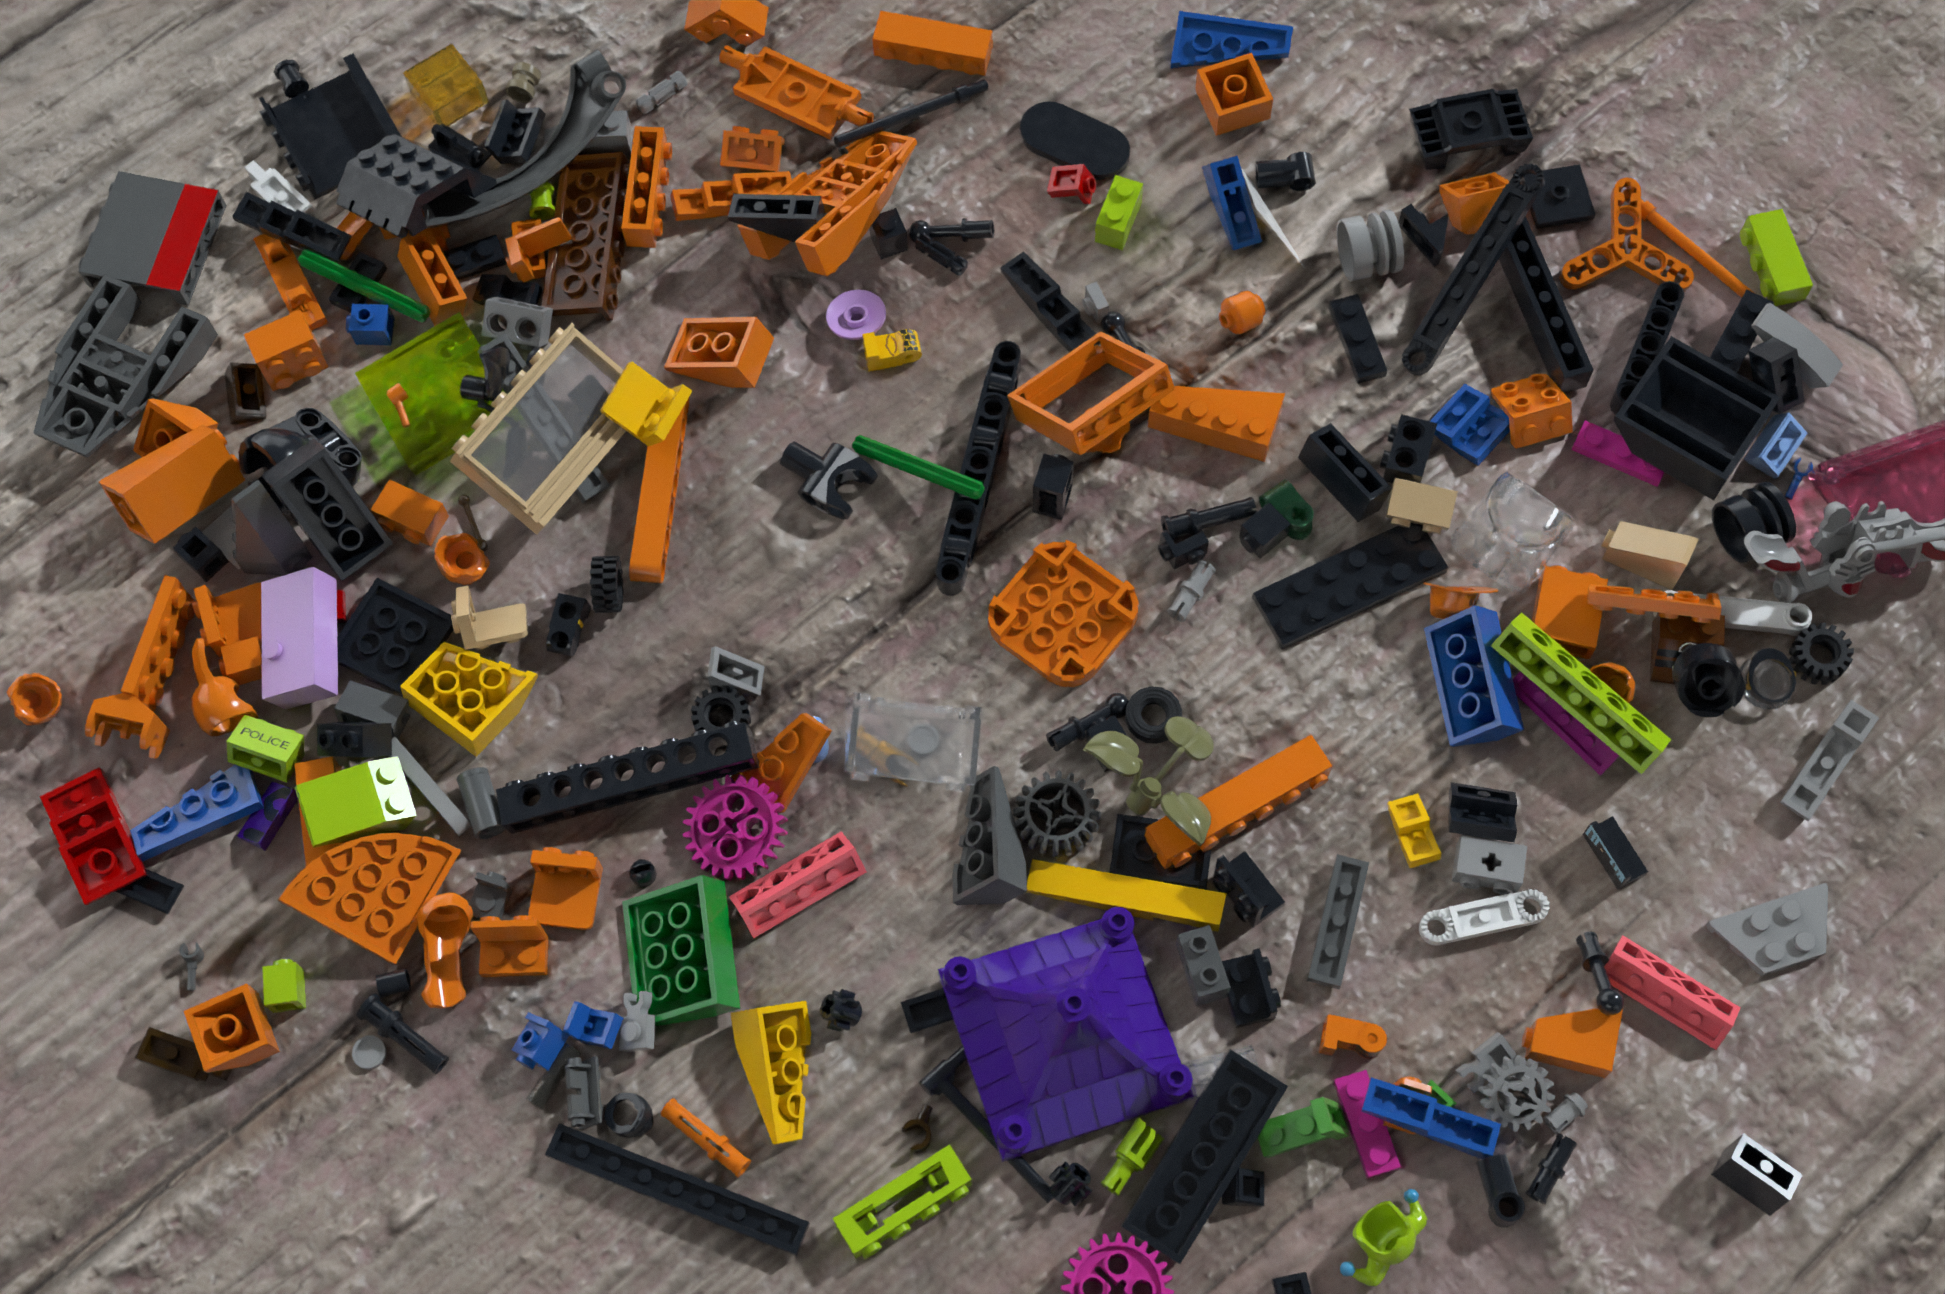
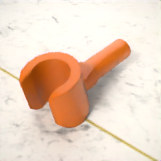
M397 383L388 389L387 396L394 404L403 428H407L410 426L401 402L409 398L400 383Z

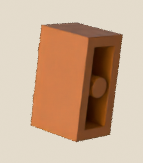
M390 479L371 508L372 514L383 530L390 533L393 530L402 533L405 539L417 545L422 542L431 546L449 517L443 503Z

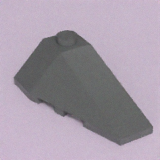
M993 766L972 778L965 816L969 818L965 835H960L958 845L963 847L960 864H954L952 874L953 903L956 905L1004 904L1027 892L1026 861L1000 769Z

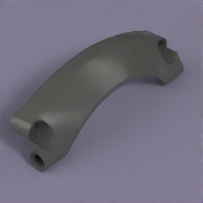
M599 50L593 51L573 64L570 68L569 92L565 110L557 128L544 147L520 168L496 179L497 185L476 198L451 188L420 207L427 225L426 229L470 220L493 212L527 196L550 181L583 151L605 124L625 92V78L620 73L611 71L607 60ZM607 81L615 82L619 87V92L615 94L607 92L604 88V83Z

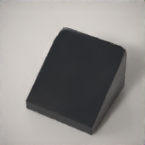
M1238 1168L1222 1195V1204L1229 1206H1264V1172Z

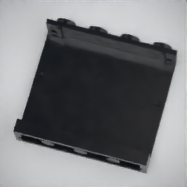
M354 53L343 58L348 72L271 108L263 96L259 98L264 108L259 112L266 126L273 125L276 131L271 132L279 149L285 146L287 152L283 155L291 170L298 169L300 174L295 176L303 192L309 189L314 200L338 189L347 162L355 158L359 152L372 148L386 136L393 134L401 136Z

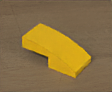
M1419 794L1387 802L1390 817L1409 868L1441 860V851L1429 827L1430 818Z

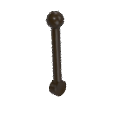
M465 494L461 495L458 498V503L465 510L479 548L485 552L488 544L481 538L469 506L470 498Z

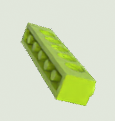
M1522 612L1491 645V647L1640 774L1654 762L1671 741L1667 735Z

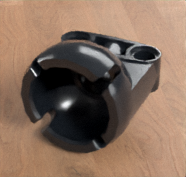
M314 408L300 409L295 416L248 436L241 443L238 451L239 465L243 474H251L262 467L265 473L314 438L326 449L351 486L357 484L360 479L362 454L331 420ZM262 475L248 482V486L259 480L283 515H291Z

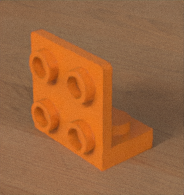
M518 915L514 916L513 920H500L498 917L485 916L481 917L480 921L471 922L470 929L480 941L479 975L481 977L547 975L548 935L538 920L532 916Z

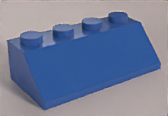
M1474 605L1425 627L1426 641L1449 745L1456 747L1498 741L1523 731L1524 726L1509 661L1491 647L1493 642L1502 633L1497 612Z

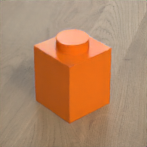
M258 636L220 647L223 659H219L218 663L223 676L233 679L238 685L262 679V642Z

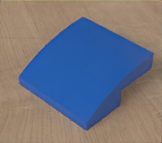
M1464 384L1430 421L1437 423L1434 434L1436 437L1477 466L1510 432L1509 417L1506 413L1491 405L1489 396L1467 384Z

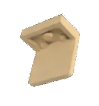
M469 586L456 588V600L451 601L453 611L451 620L455 634L461 633L465 650L472 648L478 650L485 649L491 644L501 642L514 643L528 635L525 604L520 603L475 612Z

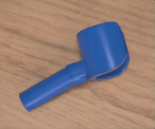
M1801 457L1795 459L1792 464V469L1795 473L1784 496L1792 500L1803 476H1807L1813 471L1812 462L1809 463L1806 471H1798L1797 466L1801 461Z

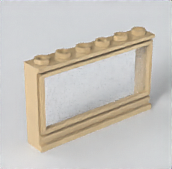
M573 323L565 330L559 327L548 340L552 345L545 352L542 348L538 350L529 361L533 365L527 373L521 370L510 382L514 388L508 394L502 391L491 403V406L495 409L490 415L487 416L485 413H482L471 426L475 430L469 438L463 435L451 448L456 453L450 462L536 535L626 432L625 429L600 411L623 369L574 327Z

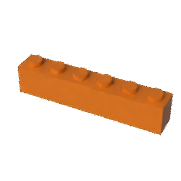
M1311 734L1198 798L1205 804L1211 815V824L1206 839L1200 847L1167 816L1147 826L1144 836L1152 851L1157 854V858L1164 869L1172 866V864L1175 868L1180 867L1192 858L1190 853L1193 854L1200 849L1203 852L1212 849L1219 843V838L1228 833L1230 836L1240 833L1247 827L1246 823L1255 818L1258 821L1263 820L1274 812L1273 808L1279 804L1289 805L1301 797L1302 791L1309 787L1315 790L1324 785L1329 780L1328 776L1332 769V764Z

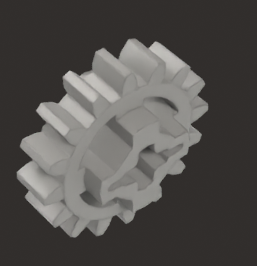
M1516 1055L1513 1063L1511 1059L1505 1056L1502 1061L1503 1066L1499 1067L1492 1063L1491 1067L1494 1073L1492 1075L1483 1074L1482 1077L1488 1081L1487 1086L1479 1087V1091L1486 1095V1098H1483L1480 1104L1485 1108H1489L1486 1112L1487 1117L1492 1120L1496 1119V1122L1501 1124L1500 1127L1505 1128L1508 1124L1511 1130L1517 1132L1521 1124L1522 1127L1530 1130L1531 1120L1534 1119L1541 1124L1543 1120L1540 1113L1542 1111L1551 1112L1546 1102L1547 1100H1554L1555 1096L1547 1092V1089L1554 1086V1083L1545 1078L1548 1071L1543 1067H1538L1536 1061L1530 1058L1526 1061L1522 1056ZM1510 1088L1514 1091H1521L1520 1093L1524 1094L1526 1097H1517L1513 1095V1093L1508 1091V1089ZM1497 1091L1500 1097L1499 1101L1497 1100Z

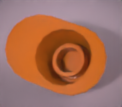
M1423 582V584L1430 585V614L1440 619H1445L1474 606L1480 593L1499 591L1496 588L1440 586Z

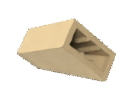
M1620 521L1616 530L1609 529L1601 546L1607 549L1602 560L1672 590L1685 570L1699 539L1693 536Z

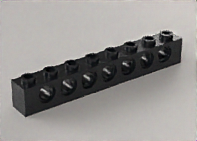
M735 721L724 724L718 730L696 731L688 738L680 740L677 738L666 739L660 745L651 748L636 747L625 755L603 756L598 759V762L588 765L583 763L573 764L562 772L540 773L536 776V779L525 782L523 780L510 781L505 784V787L496 789L502 826L511 834L760 767L751 730L745 722ZM721 745H727L725 753L719 756L714 755L716 748ZM696 754L693 762L683 764V760L687 755ZM665 762L661 771L652 772L655 764ZM633 770V775L630 779L621 781V777L626 771ZM602 778V783L598 788L590 789L594 780ZM571 787V791L566 797L559 798L560 792L564 788ZM540 795V799L535 805L528 806L533 796Z

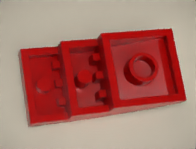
M98 767L39 796L51 820L49 824L60 845L58 849L84 905L87 906L147 876L144 865L136 854L130 829L103 769Z

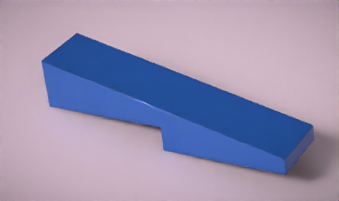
M1372 1077L1370 1078L1361 1110L1364 1113L1481 1160L1493 1156L1501 1126L1500 1123L1439 1104L1436 1098Z

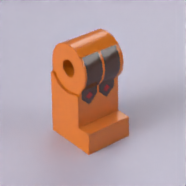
M1328 1014L1323 1023L1319 1053L1332 1056L1336 1048L1356 1051L1364 1058H1373L1385 1047L1387 1035L1379 1025Z

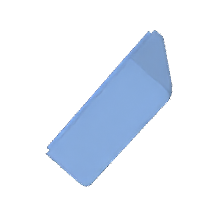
M1789 412L1776 414L1770 419L1744 460L1776 479L1807 435V432Z

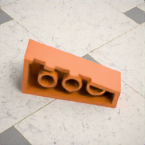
M1174 386L1175 390L1150 407L1148 428L1265 462L1282 411L1285 393Z

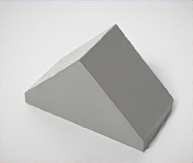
M711 647L707 678L712 692L713 686H717L718 690H722L723 686H728L730 691L733 688L736 689L740 696H761L764 673L763 665L719 647Z

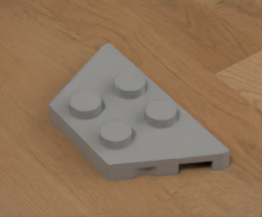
M1826 883L1711 920L1706 924V927L1711 933L1715 931L1730 945L1728 948L1737 956L1744 958L1749 966L1760 976L1822 957L1826 953L1828 886Z

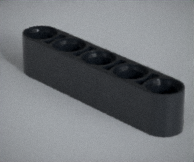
M1667 281L1660 284L1651 301L1610 402L1611 411L1615 415L1626 401L1622 397L1630 396L1666 343L1684 298V290L1676 282ZM1653 323H1658V324L1661 325L1662 327H1658V326L1654 325ZM1642 347L1649 348L1652 352L1646 351ZM1632 372H1638L1642 376H1636Z

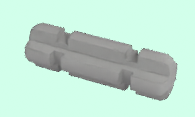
M676 71L669 76L670 80L665 79L647 91V96L643 94L637 98L635 102L638 109L643 114H647L654 109V104L658 106L674 95V90L677 89L679 91L687 85L686 77L680 71Z

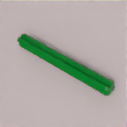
M303 250L298 257L302 267L376 302L388 305L389 308L419 322H426L430 316L431 311L427 305L310 250Z
M856 436L855 441L852 443V448L856 453L970 498L980 499L985 491L983 483L865 436Z

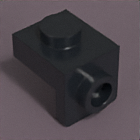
M1166 530L1161 532L1160 542L1157 547L1162 559L1165 562L1169 561L1175 570L1187 563L1193 565L1202 560L1207 554L1209 541L1202 531L1175 544Z

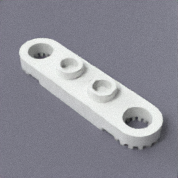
M1528 889L1522 892L1504 894L1433 910L1423 916L1419 924V933L1428 944L1442 945L1540 923L1546 917L1549 911V901L1542 892L1536 889ZM1527 899L1536 900L1541 907L1540 913L1537 915L1528 914L1523 909V902ZM1431 920L1441 921L1445 926V933L1441 936L1432 935L1427 929L1428 922Z

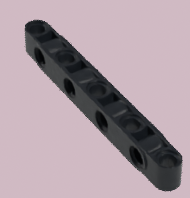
M1012 341L1000 342L993 351L960 474L982 482L985 491L980 499H973L958 492L954 493L942 538L939 560L936 567L938 589L947 596L959 594L965 586L1012 411L1007 395L1017 389L1021 370V350ZM1003 358H1011V359H1013V361H1011V362H1004V361H1002V359H1003ZM991 410H996L1000 412L997 415L987 414V412ZM976 464H983L986 466L984 469L973 468V466ZM963 518L972 520L971 523L966 525L960 524L958 521ZM953 573L958 576L955 580L952 581L943 578L946 574Z

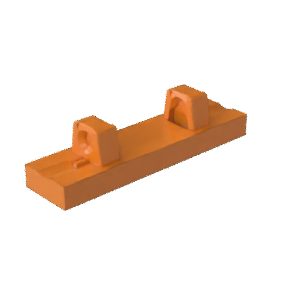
M265 234L253 238L289 313L292 314L301 310L311 331L327 324L328 321L290 245Z

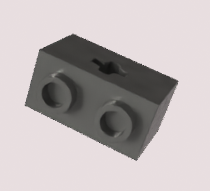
M1210 925L1178 934L1176 947L1195 1005L1200 1006L1228 998L1231 987Z

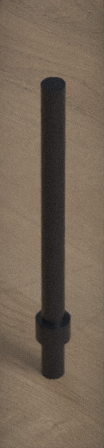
M983 79L967 86L965 84L956 86L949 93L834 136L835 145L839 148L950 104H961L969 101L971 96L987 91L989 88L988 83Z

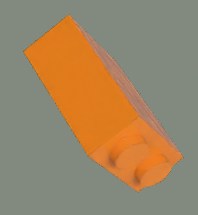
M1545 566L1539 578L1531 621L1572 656L1590 660L1597 646L1603 610L1594 609L1593 604H1587L1589 584L1607 586L1608 579L1600 578L1597 574L1591 572L1581 574L1568 571L1563 566Z

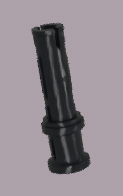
M1248 497L1247 499L1201 511L1190 508L1186 510V513L1176 516H1161V526L1163 532L1167 530L1174 541V538L1189 534L1194 536L1202 532V529L1251 517L1257 513L1256 510H1253L1256 508L1254 499Z
M375 993L369 996L358 1009L356 1017L360 1020H367L378 1029L377 1033L381 1037L392 1038L408 1053L428 1067L432 1073L438 1074L447 1064L449 1057L441 1053L425 1038L405 1024L402 1014L397 1010L392 1011L380 1001L381 997Z

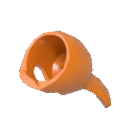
M197 638L192 648V658L198 686L191 698V708L201 730L211 737L220 736L234 731L244 715L258 719L259 717L253 706L237 696L240 687L233 679L225 676H213L208 667L204 639Z

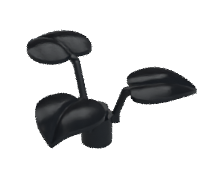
M494 347L480 353L479 356L483 363L485 378L465 375L460 387V395L463 399L477 401L478 408L485 409L490 413L495 408L487 403L494 401L501 393L504 379L507 377L510 367L509 351L502 347ZM538 347L532 349L527 357L526 364L529 369L533 366L529 361L540 349ZM545 372L538 379L542 387L544 385ZM508 416L502 419L511 426L506 438L505 465L502 480L508 479L517 471L522 464L526 452V431L524 428H519V424Z

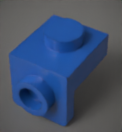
M575 1001L563 1032L583 1044L612 1049L623 1017L616 1013L592 1009L581 1002Z

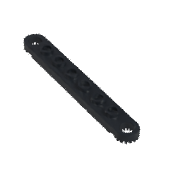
M1526 163L1515 170L1510 182L1506 184L1412 336L1411 342L1402 354L1403 365L1408 369L1409 373L1422 375L1432 368L1545 184L1544 174L1536 164ZM1535 174L1537 181L1532 186H1523L1521 184L1523 176ZM1422 352L1426 355L1425 361L1420 366L1410 364V359L1415 353Z

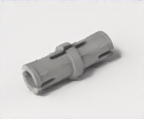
M1199 560L1188 580L1182 582L1179 587L1180 593L1167 610V613L1174 618L1179 608H1182L1176 619L1177 621L1184 622L1194 603L1201 600L1204 595V587L1216 572V569L1209 564L1202 574L1207 563L1204 560Z

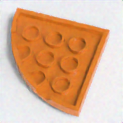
M382 833L360 837L325 852L309 863L286 886L277 901L392 965H396L418 927L417 916L421 907L436 895L461 850L431 837L412 834Z

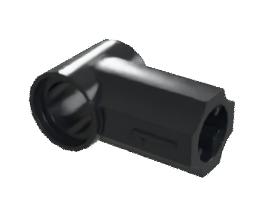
M1296 152L1289 155L1287 159L1256 161V186L1258 188L1290 186L1294 191L1311 189L1316 184L1312 155L1307 152Z
M1506 1154L1495 1155L1477 1161L1476 1165L1489 1204L1488 1214L1491 1221L1496 1226L1502 1228L1514 1225L1523 1215L1525 1205L1522 1197L1517 1192ZM1505 1201L1510 1203L1514 1208V1216L1506 1217L1501 1214L1498 1208L1499 1202Z

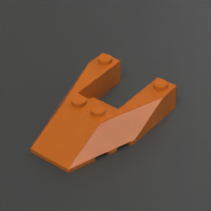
M880 131L862 138L845 147L848 151L847 154L845 153L835 160L832 157L819 162L821 168L809 175L805 172L798 174L774 194L821 196L825 213L827 214L795 241L807 271L828 277L836 272L838 267L849 258L889 201L917 145L916 138L886 131ZM740 224L737 226L750 255L770 260L776 257L780 250L791 242Z

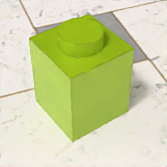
M280 959L274 961L273 965L262 966L265 1007L272 1013L306 1008L305 976L302 967L291 959Z

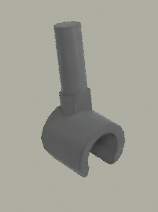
M197 942L195 944L196 950L191 955H188L189 950L185 943L179 949L181 956L187 963V991L196 990L197 964L204 958V952Z

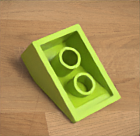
M398 756L365 762L295 786L313 848L354 840L364 836L405 830L417 816Z

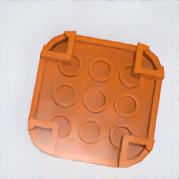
M1068 540L1048 544L1040 543L1033 549V555L997 597L993 596L989 604L988 627L991 636L1001 647L1048 681L1060 687H1076L1085 684L1093 678L1132 631L1138 619L1139 601L1135 588L1128 580L1123 583L1078 551L1077 544Z

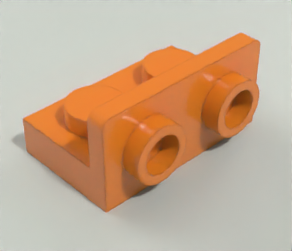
M732 126V131H723L720 166L767 172L780 171L782 145H785V139L782 136H778V131L761 129V134L749 133L750 128Z

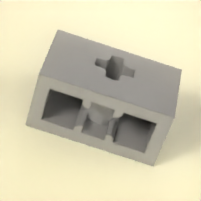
M1461 834L1456 844L1452 881L1459 882L1460 886L1469 889H1478L1482 886L1493 888V892L1498 894L1517 893L1523 884L1527 846ZM1485 862L1490 863L1491 869H1493V871L1487 870L1488 867L1485 864Z

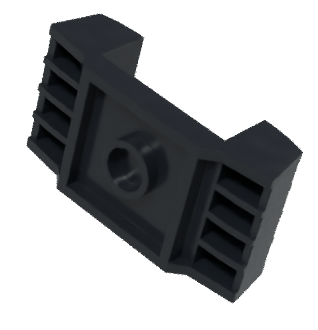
M1517 89L1477 91L1436 99L1430 104L1409 109L1410 121L1426 170L1445 168L1449 155L1500 145L1505 157L1525 152L1533 140Z

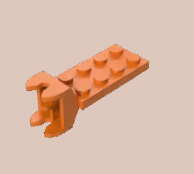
M164 575L122 685V693L93 700L85 724V736L92 738L96 733V746H104L112 730L119 731L120 738L127 740L131 734L140 736L139 747L140 749L147 750L150 746V758H158L166 744L170 729L154 712L156 706H159L163 700V688L167 677H170L173 673L174 658L177 650L184 644V631L189 620H192L195 614L192 606L194 599L176 577Z

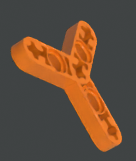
M1629 177L1618 180L1611 192V240L1566 262L1559 276L1561 284L1568 289L1576 290L1626 266L1659 286L1667 281L1674 282L1675 276L1678 273L1682 274L1683 278L1679 285L1685 292L1694 280L1692 269L1641 239L1640 185L1636 180ZM1623 187L1627 188L1628 193H1631L1625 206H1622L1625 202V195L1621 192ZM1621 214L1630 215L1634 220V225L1631 227L1622 226L1619 223L1618 216ZM1627 235H1630L1628 238V248L1632 249L1629 254H1625V250L1621 248ZM1596 255L1606 257L1608 266L1605 268L1596 267L1593 264L1592 257ZM1648 257H1654L1659 260L1660 268L1650 270L1646 267L1644 260ZM1584 265L1586 266L1587 270L1580 274L1578 280L1575 277L1569 278L1570 269L1573 272H1578L1583 269ZM1666 266H1669L1670 269L1668 270L1665 277L1662 276L1661 274L1665 270Z

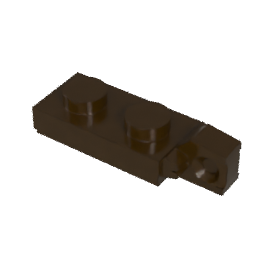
M151 1027L148 1028L135 1056V1059L140 1062L195 1081L206 1082L209 1075L227 1081L232 1069L209 1073L204 1072L194 1042Z

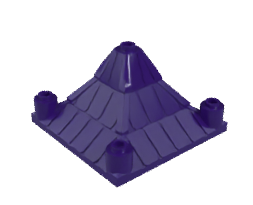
M1112 907L1104 913L1102 919L997 951L977 959L970 960L962 956L954 957L946 963L944 968L938 969V976L1002 1162L1194 1098L1191 1088L1193 1082L1192 1073L1179 1059L1133 934L1134 918L1125 908Z

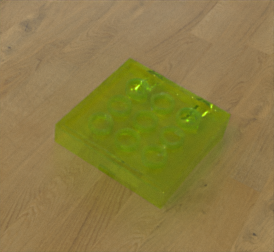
M460 312L355 373L407 466L415 476L454 454L455 451L451 448L463 435L469 438L475 430L471 426L482 413H485L487 416L490 415L489 411L477 407V401L463 399L460 395L461 382L465 375L485 378L483 363L478 353L481 345ZM397 383H400L409 398L401 402L410 426L407 428H403L399 414L387 396L388 389ZM515 406L506 415L516 422L524 419ZM502 420L489 435L510 425Z

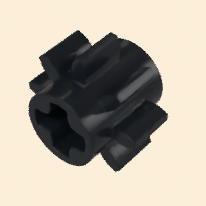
M841 989L840 992L833 990L832 994H828L823 999L820 1014L824 1020L828 1021V1029L841 1032L842 1029L849 1031L850 1027L858 1024L862 1015V1006L859 1001L854 1000L856 993Z
M1064 1162L1049 1175V1178L1054 1182L1050 1187V1192L1063 1205L1072 1203L1074 1206H1077L1092 1193L1091 1188L1087 1186L1091 1181V1176L1078 1163L1069 1165L1067 1162Z

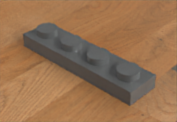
M1337 854L1307 978L1308 982L1340 989L1369 862Z

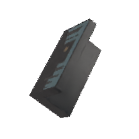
M1613 816L1601 823L1594 821L1589 824L1583 836L1618 890L1644 877L1649 872Z

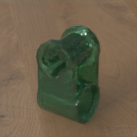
M1283 479L1259 496L1258 500L1262 508L1270 503L1290 523L1288 536L1291 539L1303 540L1308 538L1313 528L1314 511L1289 481Z

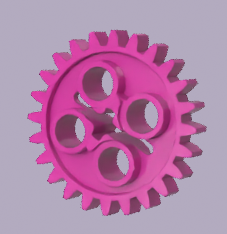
M739 774L735 783L732 777L726 775L724 785L714 779L713 790L703 786L702 790L705 796L703 798L698 796L692 797L698 804L696 808H686L693 816L692 819L683 820V824L690 827L691 830L682 835L684 838L692 840L685 848L690 852L697 851L691 859L696 863L702 862L701 869L706 872L712 869V875L717 878L724 873V878L731 881L734 873H736L739 879L745 880L747 870L753 876H757L756 866L760 865L768 869L769 867L765 859L770 857L777 860L778 857L773 852L774 847L784 848L785 846L778 840V836L788 834L786 830L780 828V825L787 822L788 818L778 815L785 807L781 803L773 804L779 796L774 792L768 793L769 787L765 783L758 787V780L753 777L747 783L746 778ZM743 798V808L738 812H733V803L737 799ZM755 808H757V809H758L757 813L754 814V815H751V814L753 813V810H754ZM718 818V828L714 832L708 833L707 827L709 822ZM737 822V828L739 830L736 833H733L734 829L732 827V824ZM762 822V832L760 835L752 837V827L756 823ZM716 840H719V841L717 842V845H716L715 847H713V843H714ZM732 843H737V853L727 858L726 850L728 846Z
M1117 1233L1115 1242H1110L1108 1236L1103 1234L1102 1245L1099 1246L1091 1238L1089 1240V1252L1079 1247L1077 1251L1081 1257L1080 1261L1074 1258H1070L1068 1261L1071 1267L1074 1268V1272H1063V1277L1071 1281V1284L1061 1286V1291L1064 1293L1084 1294L1083 1286L1087 1282L1094 1281L1102 1287V1294H1110L1111 1286L1095 1272V1268L1100 1267L1114 1286L1118 1287L1122 1284L1125 1287L1123 1294H1133L1132 1288L1140 1283L1149 1286L1151 1294H1174L1173 1290L1164 1288V1285L1170 1283L1173 1278L1172 1276L1161 1274L1168 1264L1167 1262L1156 1264L1155 1260L1159 1251L1156 1250L1147 1254L1145 1252L1148 1244L1147 1241H1144L1137 1247L1134 1246L1135 1235H1131L1128 1242L1124 1243L1120 1233ZM1116 1257L1122 1258L1127 1263L1128 1269L1123 1274H1114L1108 1268V1262Z

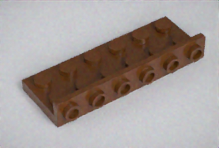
M623 152L578 155L560 172L554 219L557 217L561 218L571 235V240L549 249L541 306L553 308L552 316L601 313L607 321L613 320L614 310L618 307L617 287L622 279L620 269L621 257L625 255L624 236L621 227L630 162Z

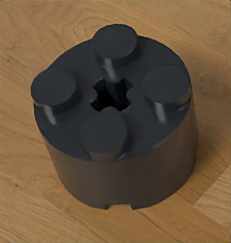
M1713 643L1688 645L1682 650L1680 656L1675 661L1672 671L1673 682L1681 702L1691 713L1700 717H1718L1725 714L1724 711L1732 706L1735 707L1741 701L1745 683L1737 661L1729 649Z

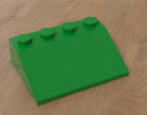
M700 875L622 901L632 994L637 995L636 1003H638L639 991L652 993V1003L648 1014L655 1016V1027L715 1017L740 1009L724 881Z

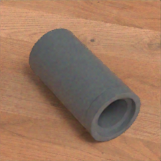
M477 767L458 775L456 780L475 838L489 839L503 833L506 829L502 826L498 800L488 769Z

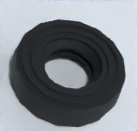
M1150 686L1140 689L1131 696L1126 705L1125 721L1127 727L1137 739L1145 743L1158 744L1168 741L1169 739L1164 730L1165 724L1172 717H1182V708L1179 700L1172 692L1162 687ZM1151 704L1161 706L1166 713L1164 722L1157 726L1146 724L1141 716V712L1146 706Z

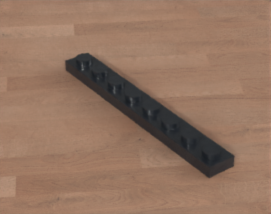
M560 1123L545 1153V1156L794 1256L798 1255L810 1225L806 1220Z

